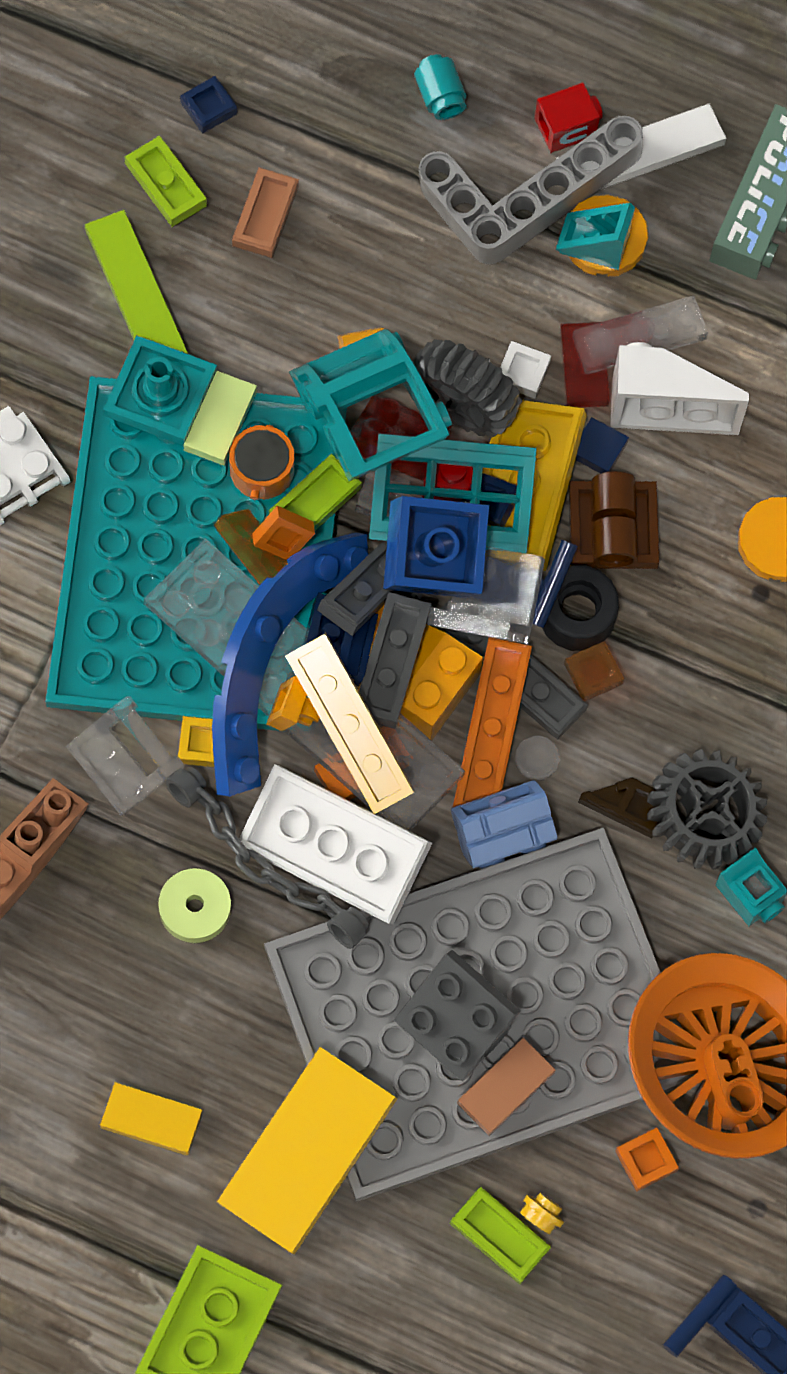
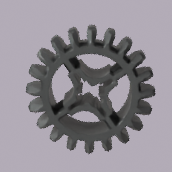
M434 339L432 343L428 342L423 350L420 349L413 359V364L424 381L434 403L443 402L453 426L458 425L466 432L473 431L478 436L487 435L489 437L502 434L506 427H510L522 402L519 396L520 392L516 386L512 385V379L502 373V368L493 365L489 358L482 357L476 350L471 351L467 349L463 344L456 345L451 340L442 341Z
M703 749L696 750L692 759L686 753H683L676 759V764L668 762L663 767L664 776L658 775L653 780L652 786L657 791H652L648 795L647 802L655 808L647 813V819L660 822L653 829V836H666L668 840L662 846L663 851H669L673 847L679 850L677 862H683L690 855L692 856L694 869L701 868L706 859L712 870L718 869L722 865L723 860L728 865L738 861V854L741 856L746 855L753 849L751 843H757L761 839L762 832L758 828L763 827L767 823V816L759 811L766 807L767 799L755 796L762 788V782H748L747 778L752 773L751 768H744L741 772L735 768L737 756L731 757L727 763L722 762L720 750L714 751L710 755L709 760ZM694 780H708L720 786L711 788L704 785L700 780L696 782ZM676 792L682 797L680 802L686 809L687 815L684 822L681 821L676 809ZM730 797L733 798L738 810V826L733 822L735 817L728 807ZM716 799L719 800L712 808L713 811L708 814L705 813L699 819L695 818L703 807L710 805ZM706 831L714 838L719 836L721 839L711 840L702 838L694 834V832Z

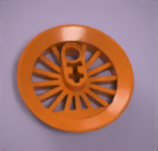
M726 953L700 954L685 958L666 968L652 980L640 996L633 1011L628 1033V1051L632 1074L637 1088L651 1112L679 1139L694 1148L716 1156L754 1158L771 1154L786 1147L787 1086L784 1096L761 1080L787 1085V1070L754 1062L785 1057L787 1068V980L764 964L746 957ZM744 1006L730 1031L731 1009ZM717 1011L716 1022L713 1015V1012ZM755 1011L766 1023L745 1039L740 1038ZM677 1019L683 1029L670 1020ZM654 1030L678 1046L653 1041ZM771 1030L780 1045L749 1050L748 1048ZM653 1056L683 1063L654 1068ZM695 1074L667 1095L659 1080ZM703 1081L684 1115L672 1102ZM730 1096L739 1101L742 1112L732 1106ZM706 1099L709 1104L707 1128L694 1122ZM763 1102L778 1111L773 1119L762 1107ZM751 1119L758 1130L748 1132L746 1122ZM721 1128L731 1130L732 1133L721 1132Z

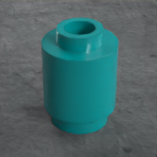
M440 54L424 58L419 63L414 76L427 110L433 113L437 120H447L459 115L466 109L465 99L467 95L453 59L442 57Z

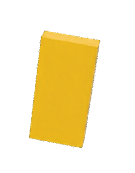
M115 1082L100 1123V1128L188 1156L202 1116V1109Z

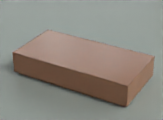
M258 168L232 238L233 247L273 258L299 187V179Z
M522 1038L458 1099L457 1104L490 1136L552 1077L556 1070Z

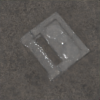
M130 696L119 701L65 746L120 816L126 815L185 766L177 755L172 757L135 709L138 706ZM120 721L124 723L158 766L150 775H148L112 728Z

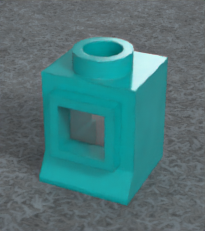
M756 847L720 873L716 887L748 927L759 919L765 924L784 910L785 906L782 902L787 895V889L765 863Z

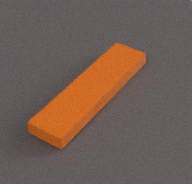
M488 638L453 807L502 791L532 646Z

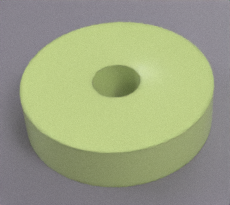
M204 869L180 871L165 883L160 892L158 904L161 921L166 930L181 941L189 943L208 941L221 933L229 921L231 914L229 891L225 883L210 871ZM194 899L200 900L203 903V908L198 912H191L186 907L189 901Z

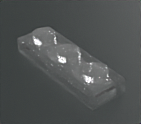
M693 295L573 330L572 339L587 375L614 367L619 345L627 346L634 342H644L652 347L664 348L669 351L707 340L708 330Z

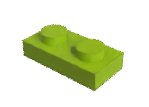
M160 136L125 156V165L171 227L207 206V198Z

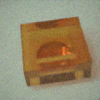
M605 641L565 658L564 665L584 702L623 685L624 677Z

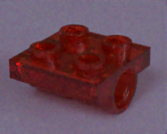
M374 395L369 400L350 433L362 458L366 459L377 452L378 434L416 437L429 430L420 412L404 407L393 399L380 398ZM453 425L447 427L449 434L451 433ZM397 460L391 464V468L397 472L424 481L427 472V462Z

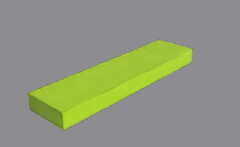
M121 210L86 223L85 231L133 340H135L137 335L188 354L125 211Z

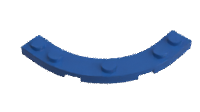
M351 533L310 545L286 559L288 564L274 578L267 577L261 583L240 614L230 635L221 662L227 665L221 695L214 696L212 739L217 795L233 796L261 786L257 715L260 690L272 652L294 616L308 602L314 599L318 592L323 593L328 589L336 587L368 556L367 534Z

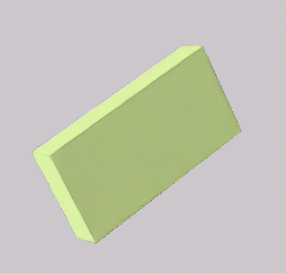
M216 371L186 438L184 451L224 466L230 454V447L238 436L257 393V385Z

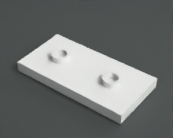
M274 764L239 838L247 849L254 850L266 861L393 925L432 845V842Z

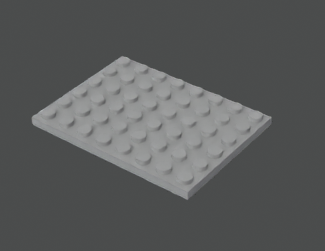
M604 827L407 895L394 925L388 924L361 910L360 912L367 919L369 927L365 930L366 936L352 949L346 948L334 938L328 929L327 922L264 943L265 951L306 1065L309 1064L319 1047H321L398 1098L346 1176L355 1202L644 1101L631 1070L628 1033L633 1011L640 996L652 980L661 972ZM451 950L455 951L521 1010L510 1024L512 1027L502 1041L487 1057L481 1060L469 1077L463 1081L457 1078L394 1021L445 954ZM677 1019L670 1020L671 1022L682 1028ZM654 1030L653 1041L678 1046ZM524 1038L556 1070L555 1074L498 1129L488 1136L457 1104V1101ZM653 1056L654 1068L683 1063ZM695 1074L659 1080L664 1092L667 1093L676 1089Z

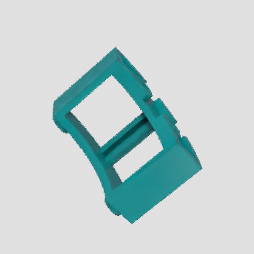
M383 329L289 371L306 411H309L316 420L323 417L326 418L328 424L323 425L324 432L348 482L440 442L450 435L447 427L451 426L452 422L442 401L434 403L397 332L391 333L389 330ZM403 383L429 431L363 460L340 410Z

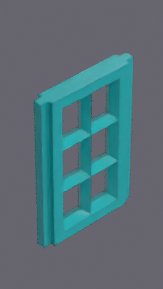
M378 434L376 454L413 437ZM442 440L399 459L427 462L425 487L391 484L392 463L375 470L369 539L387 541L389 516H387L389 492L424 495V498L434 499V496L470 499V503L479 504L480 500L514 503L513 528L488 525L486 550L527 553L536 448ZM437 463L472 466L471 491L435 488ZM483 468L518 471L516 495L481 492Z

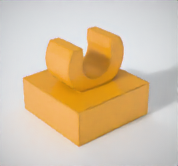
M296 675L280 685L266 723L280 731L286 730L297 722L309 727L312 721L319 722L320 719L310 699L306 698L307 694Z

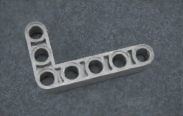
M617 116L611 119L493 206L449 154L441 151L431 152L425 155L419 164L421 191L428 202L479 262L487 265L496 264L574 209L578 203L592 196L633 166L642 154V127L636 119L630 116ZM620 137H627L633 143L628 146H619L614 141ZM587 161L597 162L600 167L588 171L581 168L580 165ZM438 172L448 175L441 182H434L428 179L432 174ZM554 185H560L567 189L560 195H553L546 191ZM461 203H468L474 206L467 213H460L454 210ZM523 209L533 213L530 218L523 220L513 216L516 211ZM486 234H494L500 238L493 244H485L479 240Z

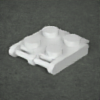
M9 406L0 411V506L19 494L22 497L0 510V525L5 523L3 518L26 504L29 507L38 503L36 498L57 485L61 484L64 487L71 483L69 476L26 414L22 412L16 416ZM54 474L55 477L34 490L30 489L33 485Z

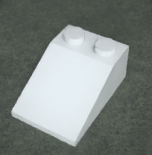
M634 342L627 346L619 345L612 378L611 428L739 435L749 402L748 392L664 348L652 347L644 342Z

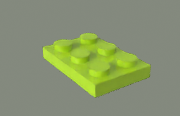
M197 1245L135 1374H241L282 1289V1285Z

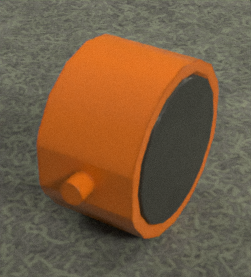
M256 425L243 430L234 439L230 447L229 463L230 476L235 487L252 500H265L280 495L290 486L294 477V448L290 439L281 430L274 428L272 425Z

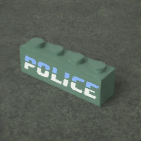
M777 104L774 106L714 241L709 262L754 280L757 279L762 266L771 267L779 247L778 244L773 243L777 231L785 233L787 230V108Z

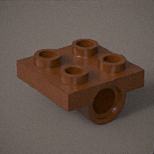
M617 471L598 474L592 478V481H570V543L578 546L571 566L586 565L595 569H658L657 481H635L633 475Z

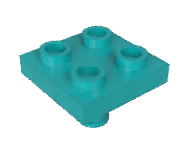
M136 335L103 409L104 416L184 446L217 371V365Z

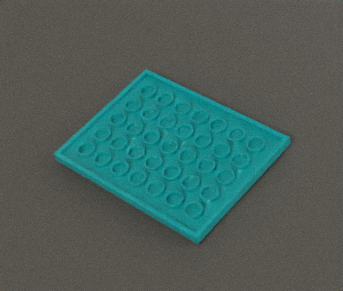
M90 376L46 693V707L182 721L183 716L213 719L214 696L221 695L227 665L221 662L236 622L261 583L267 577L274 578L288 564L287 560L255 547L252 534L267 518L269 510L330 454L338 460L324 432L323 425L328 424L325 417L316 420L309 411H306L300 397L256 393L239 434L243 430L256 425H272L274 428L281 430L290 439L294 448V477L290 486L280 495L265 500H252L235 487L230 476L229 456L223 466L184 451L183 445L105 417L103 409L117 379ZM347 408L340 410V413L346 423ZM336 512L315 531L313 537L302 549L333 538ZM315 598L308 602L294 616L272 652L260 690L257 729L280 731L266 723L280 685L296 675L285 656L303 646ZM297 722L284 731L311 734L312 724L308 727Z

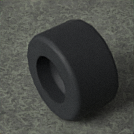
M586 565L569 566L545 627L542 628L545 635L557 646L570 651H587L601 645L611 635L619 611L618 592L612 580L600 570ZM580 595L594 603L596 612L587 621H575L568 618L562 612L563 601L567 597Z

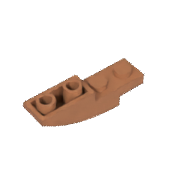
M54 778L50 780L0 835V920L48 864L88 808L87 802Z

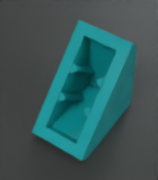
M624 203L567 213L556 250L570 257L619 270L630 235L635 206L631 203Z

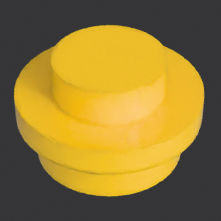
M540 1192L535 1199L527 1194L523 1199L526 1204L520 1213L542 1231L550 1235L556 1226L561 1228L564 1224V1221L558 1216L562 1208L546 1195Z

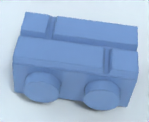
M535 780L451 808L462 853L472 868L479 867L483 869L504 862L505 857L519 852L527 854L545 848L546 843L558 838L547 796Z

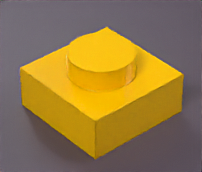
M183 716L178 764L214 767L212 719Z

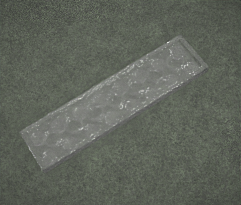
M205 539L144 598V604L218 672L225 676L227 665L221 662L230 635L240 614L259 586ZM295 618L291 620L279 638L264 674L258 708L268 717L280 685L296 675L285 656L303 646L307 629ZM400 713L396 729L382 725L378 726L415 791L376 814L411 831L464 777L465 770ZM319 719V722L312 721L309 727L297 722L295 725L284 730L370 808L321 719Z

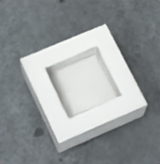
M511 341L500 368H502V373L512 379V385L518 388L520 394L535 399L549 367L551 355Z

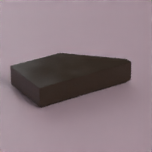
M633 777L616 782L612 786L592 792H583L578 803L651 839L653 838V829L660 824V822L647 819V813L655 808L647 802V797L652 791L657 790Z

